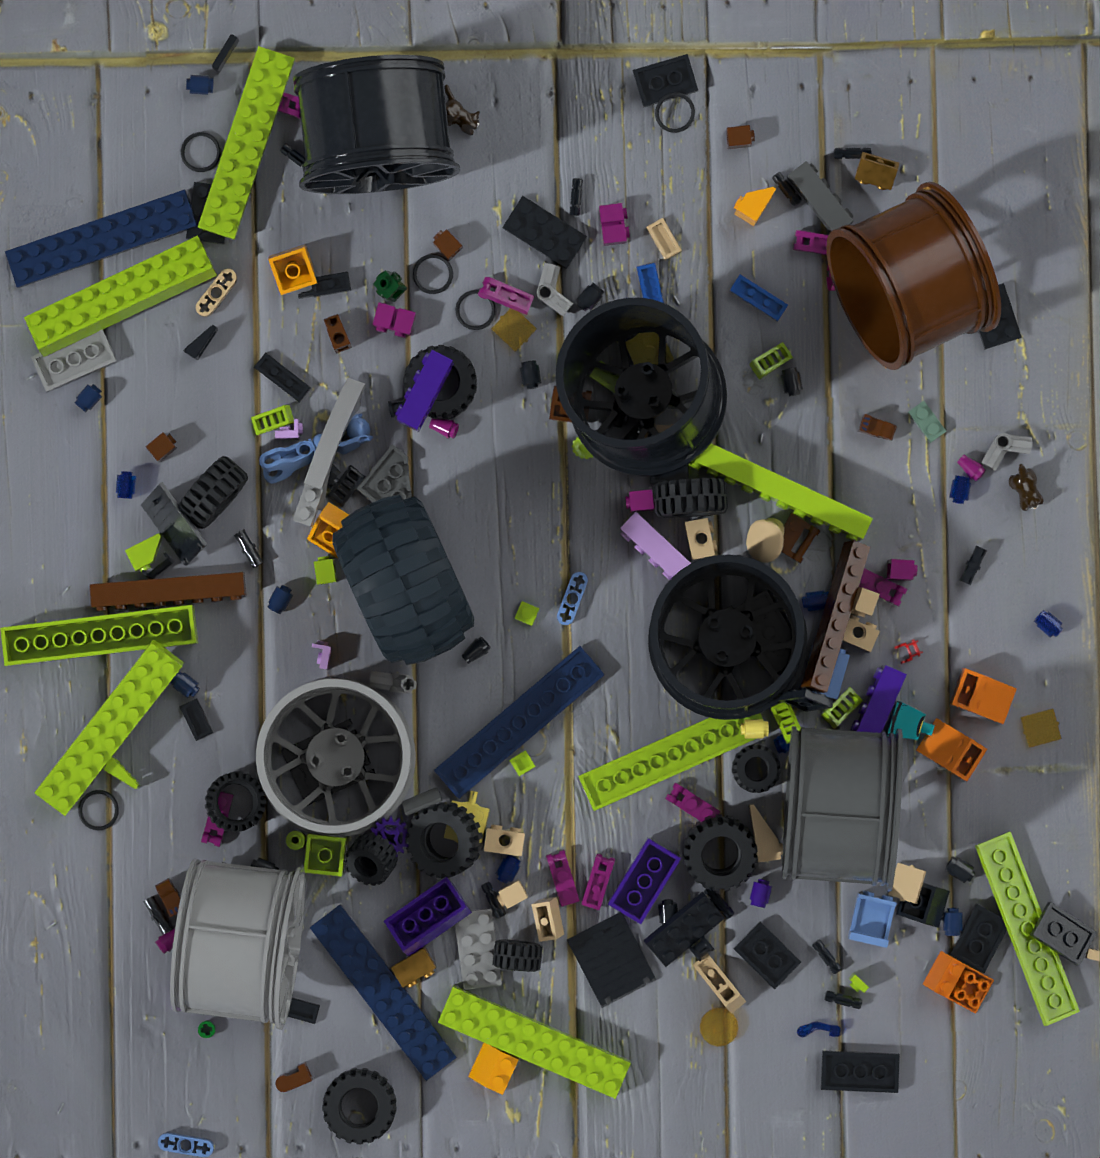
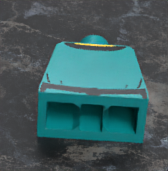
M897 701L887 736L890 733L895 735L898 728L902 729L903 738L918 740L920 733L932 736L935 725L924 722L925 713L901 701Z

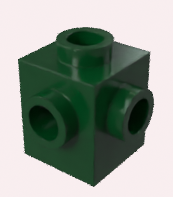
M385 270L381 272L373 283L380 297L393 302L408 289L401 282V276L395 271Z

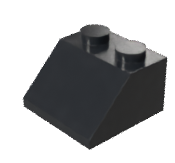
M923 882L917 904L906 900L900 901L896 915L939 928L950 891Z

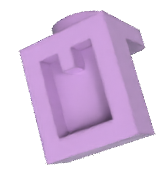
M294 419V430H291V427H279L280 431H275V439H300V435L303 434V423H299V419Z
M317 640V644L312 643V647L323 649L322 653L319 652L317 664H320L319 668L329 670L333 647L328 646L329 642Z

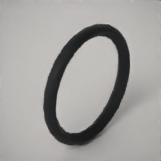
M681 93L665 95L656 106V121L662 129L668 132L678 133L684 131L692 124L695 117V107L692 100ZM670 97H681L690 105L691 117L688 123L681 128H668L660 120V106Z
M193 133L184 140L181 146L182 161L192 171H209L220 160V145L217 139L208 133ZM197 136L211 139L217 148L216 159L210 166L205 168L193 167L185 158L187 143Z
M429 254L421 257L415 264L413 279L421 291L428 294H438L445 291L451 284L453 269L450 262L443 256ZM426 259H440L449 269L447 283L438 290H428L422 287L417 279V269Z
M471 290L464 293L456 303L455 311L458 321L464 327L471 330L486 328L493 321L496 313L494 301L488 299L492 306V313L486 323L480 326H471L462 320L459 312L462 300L468 295L478 294L479 290Z
M94 790L87 793L81 799L78 813L86 827L93 830H104L115 823L119 814V807L112 794L104 790ZM103 794L112 800L115 813L108 824L93 826L83 817V804L91 795Z

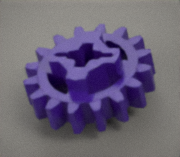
M392 816L389 817V820L382 817L381 823L376 820L375 824L377 827H371V831L376 836L378 831H380L383 839H387L385 832L389 835L394 834V841L388 839V843L394 846L393 850H396V852L404 853L403 847H409V844L405 842V837L408 836L406 835L408 833L407 829H404L406 823L400 824V818L393 821ZM386 825H394L395 827L387 828ZM402 832L403 839L400 843L398 840V835H400V833Z

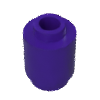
M758 879V882H753L750 905L766 907L772 890V886L769 885L770 881Z

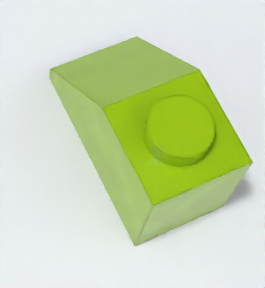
M161 533L125 550L135 571L140 570L142 573L143 569L147 571L152 568L151 564L155 563L163 538Z

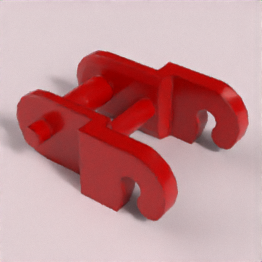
M913 639L912 643L906 644L905 642L894 647L895 649L902 646L907 648L909 658L901 661V664L913 660L912 657L916 655L918 657L921 656L920 654L923 651H919L916 644L919 642L918 640L915 641ZM910 645H913L916 652L913 655L909 648Z

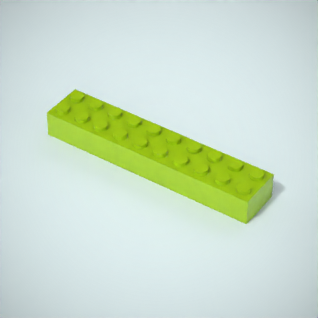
M197 235L29 314L24 319L39 352L45 357L97 331L99 332L217 276Z
M712 443L698 458L689 463V466L699 470L700 467L706 469V473L710 476L717 478L719 475L725 478L724 481L732 486L735 483L742 486L741 490L749 494L752 492L758 493V498L769 502L773 500L777 502L776 506L784 510L790 508L794 510L793 514L801 518L805 516L812 518L810 522L818 526L825 524L829 526L828 530L833 533L839 534L842 532L846 534L845 538L851 541L863 540L873 518Z
M194 605L0 628L4 666L145 650L153 639L163 647L198 644Z
M153 639L34 793L66 816L182 668L184 662Z
M455 985L452 987L438 1020L439 1024L614 1099L617 1097L631 1064L630 1060Z

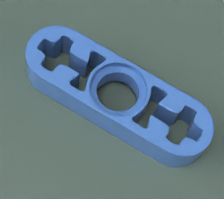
M576 572L571 576L557 614V620L562 625L571 624L576 615L588 583L587 576L582 572ZM579 575L583 576L582 580L585 581L578 588L582 589L581 594L576 590H570V586L575 587L576 585L574 577L578 578ZM575 593L578 596L577 603L569 604L567 602L568 594ZM564 604L569 607H575L574 612L570 610L569 616H571V619L566 620V622H563V618L560 617V614H564L567 609L563 608Z
M166 1132L158 1139L160 1149L168 1152L208 1157L214 1151L213 1142L205 1138ZM169 1137L170 1141L175 1142L176 1138H179L177 1149L174 1148L175 1144H169L166 1147L162 1140ZM182 1140H189L192 1145L191 1149L183 1150L181 1148ZM195 1141H198L197 1146H203L204 1143H207V1147L210 1150L203 1153V1149L197 1148L196 1152H193Z

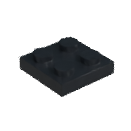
M805 687L801 688V690H788V692L780 693L778 700L805 712L833 708L834 702L826 698L825 694L814 693L812 689Z

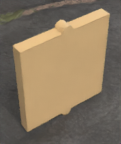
M897 863L892 891H889L888 895L900 898V901L906 900L917 904L926 871L917 869L914 865L907 866Z

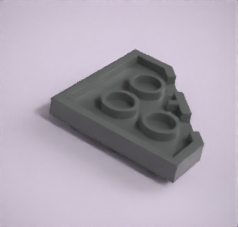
M392 444L356 489L372 502L395 495H401L402 499L412 497L408 456Z

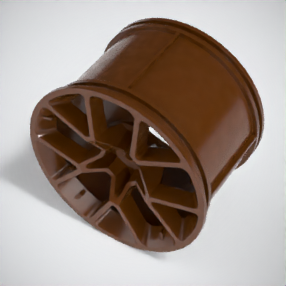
M925 182L917 188L915 193L909 195L905 202L853 226H841L831 231L828 235L826 246L828 266L842 308L865 348L887 369L897 370L912 362L914 357L964 333L989 332L999 324L1001 317L1000 291L986 247L966 211L954 196L941 185L935 182Z

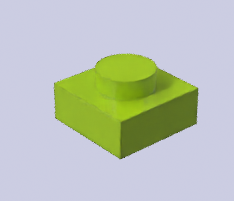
M522 601L514 619L532 626L540 608Z
M526 750L509 760L519 776L536 767Z
M854 973L848 978L852 981L849 985L857 992L861 990L865 993L869 988Z

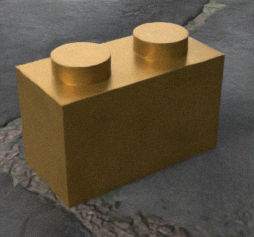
M862 152L855 180H858L861 184L875 185L881 190H891L899 163Z
M424 947L396 963L391 969L402 988L405 986L410 988L418 983V978L422 976L427 978L434 974L436 965Z

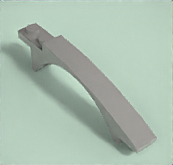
M347 378L314 453L293 521L312 527L318 510L322 511L325 508L326 489L333 460L348 424L361 406L360 400L366 386L365 383Z

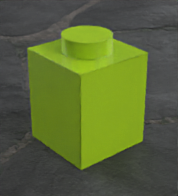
M329 556L317 557L318 561H314L317 585L337 582L334 559H329Z

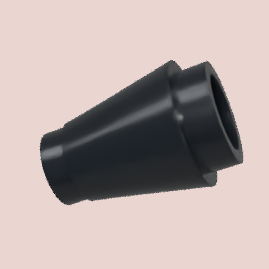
M483 637L476 638L462 654V657L469 664L487 654L491 647Z

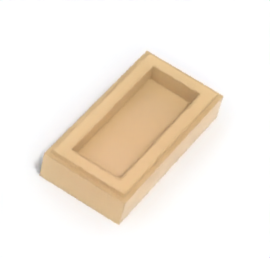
M663 218L646 227L665 261L682 251Z

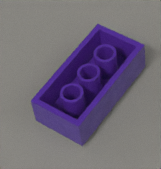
M434 350L425 354L422 360L424 366L421 371L417 370L413 378L415 382L413 388H408L404 396L406 399L404 405L400 404L395 413L399 423L417 432L420 431L454 365L453 360Z
M887 665L877 667L873 676L876 679L874 685L868 687L866 696H868L866 703L862 702L858 710L860 717L858 720H854L850 731L881 733L907 674Z
M647 837L610 898L608 905L637 923L642 924L681 860V857Z
M445 877L385 919L384 923L406 955L411 956L467 917L472 911L453 882Z

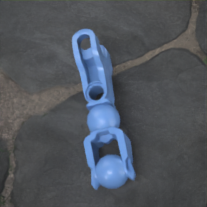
M362 414L353 416L348 424L346 431L350 439L340 442L337 452L340 454H347L360 447L362 443L373 439V436L369 435L370 425L365 419H362ZM323 433L317 434L312 441L308 439V441H301L286 448L278 447L263 453L259 458V462L263 469L265 480L271 484L277 483L291 476L297 469L310 464ZM304 451H310L308 454H302ZM269 458L274 460L270 464L265 463V461ZM277 470V474L275 476H269V473L271 471Z

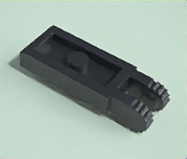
M348 271L316 277L317 283L312 285V291L301 292L298 294V298L320 297L352 291Z

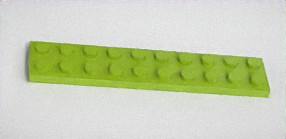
M258 46L198 224L199 229L235 240L295 58Z
M761 713L736 720L707 718L579 775L578 777L593 811L755 740L745 739L744 735H741L740 727L745 719H763Z
M1011 831L975 845L1044 1026L1051 1025L1080 1012L1058 953L1030 935L1042 912Z

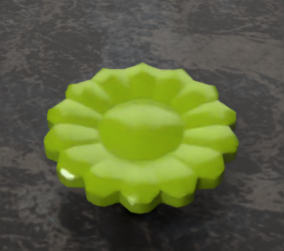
M579 437L573 440L572 452L581 459L594 457L585 448Z

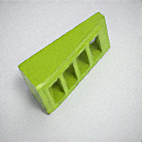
M784 342L752 360L749 365L760 380L793 359V356ZM777 350H780L783 356L785 357L783 360L778 354ZM771 354L774 355V357L776 358V360L778 361V363H775V361H774V359L772 358ZM765 358L768 360L769 364L771 365L770 368H769V366L767 365V363L765 362V360H764Z
M283 405L251 417L257 436L279 429V427L294 424V417L289 405ZM274 414H277L279 420L278 424L276 422ZM267 416H269L272 426H269ZM261 418L265 427L264 429H262L259 419Z
M848 687L833 702V708L826 709L821 716L832 728H836L863 700L851 687ZM847 695L855 702L854 704L846 698ZM841 701H843L849 707L848 710L841 703ZM836 706L843 712L842 715L835 709Z
M782 702L771 707V711L788 744L790 743L791 733L788 735L787 733L791 731L792 726H796V729L799 731L801 727L791 706Z
M114 756L110 758L104 770L132 788L139 789L141 785Z

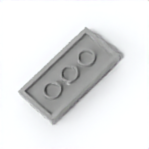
M103 329L48 356L43 357L41 353L31 356L46 392L117 362Z
M492 908L473 910L471 914L455 924L464 990L502 985L500 968L492 965L496 941Z

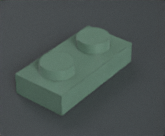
M922 401L908 412L930 443L946 432L925 401Z

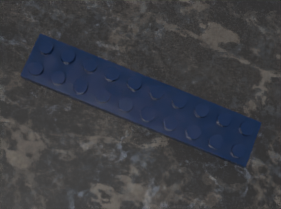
M184 189L7 250L5 254L16 287L20 288L198 227L187 192Z
M579 646L434 769V771L453 794L460 799L605 674L583 648Z
M341 904L310 927L426 1081L457 1058L404 987L402 988L394 973Z

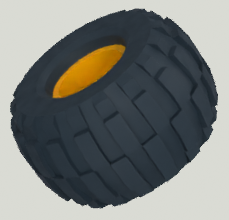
M401 495L385 497L355 510L341 521L343 527L333 533L332 543L368 627L380 651L388 661L395 663L404 660L406 665L425 662L451 650L466 639L464 632L474 626V615L422 501L415 496L407 499H402Z

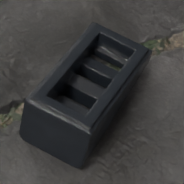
M214 325L210 326L183 351L195 360H199L217 333L218 328Z
M350 465L328 493V496L343 507L366 476ZM350 473L359 478L357 482L349 476ZM348 479L354 486L350 487L344 480ZM341 484L349 490L348 494L339 488ZM336 490L345 497L343 500L334 494Z

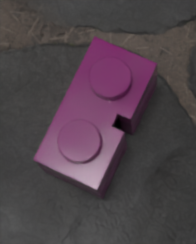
M622 203L599 206L604 246L627 243V238H630L629 226L625 227L624 219H628L627 209L622 207Z
M379 302L373 326L379 332L387 333V330L395 332V336L405 338L406 335H411L416 312L401 308L396 309L394 306Z
M652 490L631 491L628 494L629 496L625 497L626 509H630V513L654 510Z
M890 559L887 565V579L911 581L917 576L918 565H914L915 560Z

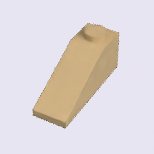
M749 804L753 836L758 850L757 862L781 859L783 844L779 843V840L753 804Z
M708 953L702 957L701 961L698 960L693 964L731 1014L746 1003L743 996Z

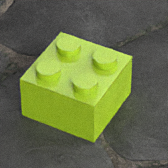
M308 833L304 861L305 873L342 877L347 837Z

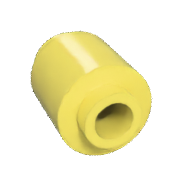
M745 719L744 723H741V735H744L745 739H763L768 737V721H763V719Z

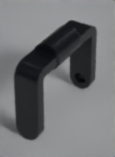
M165 552L166 560L149 573L144 569L142 573L148 579H154L173 564L174 561L170 555Z

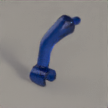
M818 1021L800 1026L797 1030V1034L800 1037H806L815 1030L828 1031L829 1036L839 1037L841 1028L837 1025H829Z

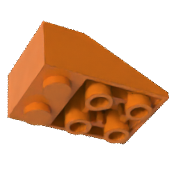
M962 668L950 705L1004 724L1017 688Z
M936 718L932 723L935 725L932 736L925 735L916 751L967 782L986 753L987 748Z
M940 951L923 985L976 1014L994 980Z

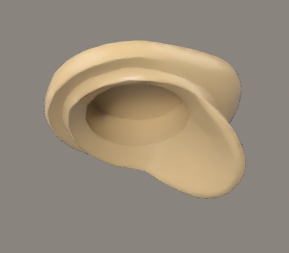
M775 518L760 519L752 523L747 534L746 546L749 554L755 560L768 563L778 558L784 543L783 523Z

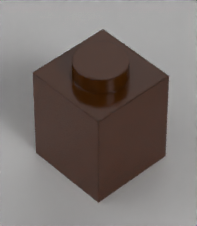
M750 125L727 127L726 129L728 149L751 147L752 142L755 141L754 130H750Z
M447 229L444 232L442 230L433 237L435 240L433 245L449 261L463 248L461 243Z
M162 432L145 447L160 463L177 449L174 445L177 441L170 433L166 435Z

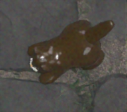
M446 84L444 89L448 97L446 102L448 126L458 124L464 133L473 135V129L475 130L479 126L480 111L469 113L465 110L462 104L455 99L449 86Z
M1020 464L1018 468L1019 473L1010 476L1009 486L1018 492L1020 507L1023 511H1027L1028 507L1036 509L1039 504L1041 505L1044 502L1036 487L1037 477L1034 470L1026 469L1023 464Z

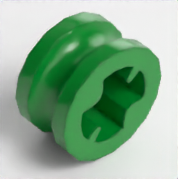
M204 1021L198 1027V1033L203 1038L212 1037L216 1031L215 1025L210 1021ZM204 1024L212 1027V1031H209L210 1035H206L205 1032L201 1031V1028H204Z

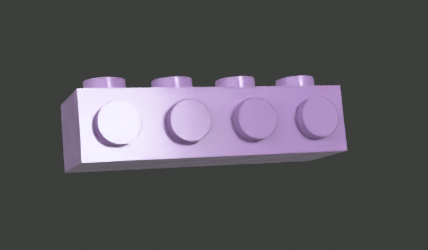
M637 512L620 528L622 531L620 535L628 542L632 540L636 544L634 548L641 555L646 553L650 557L648 561L655 568L661 567L664 570L662 574L668 580L681 569L691 564Z

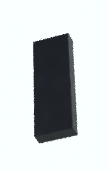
M266 352L254 366L256 370L299 403L311 389L309 385Z

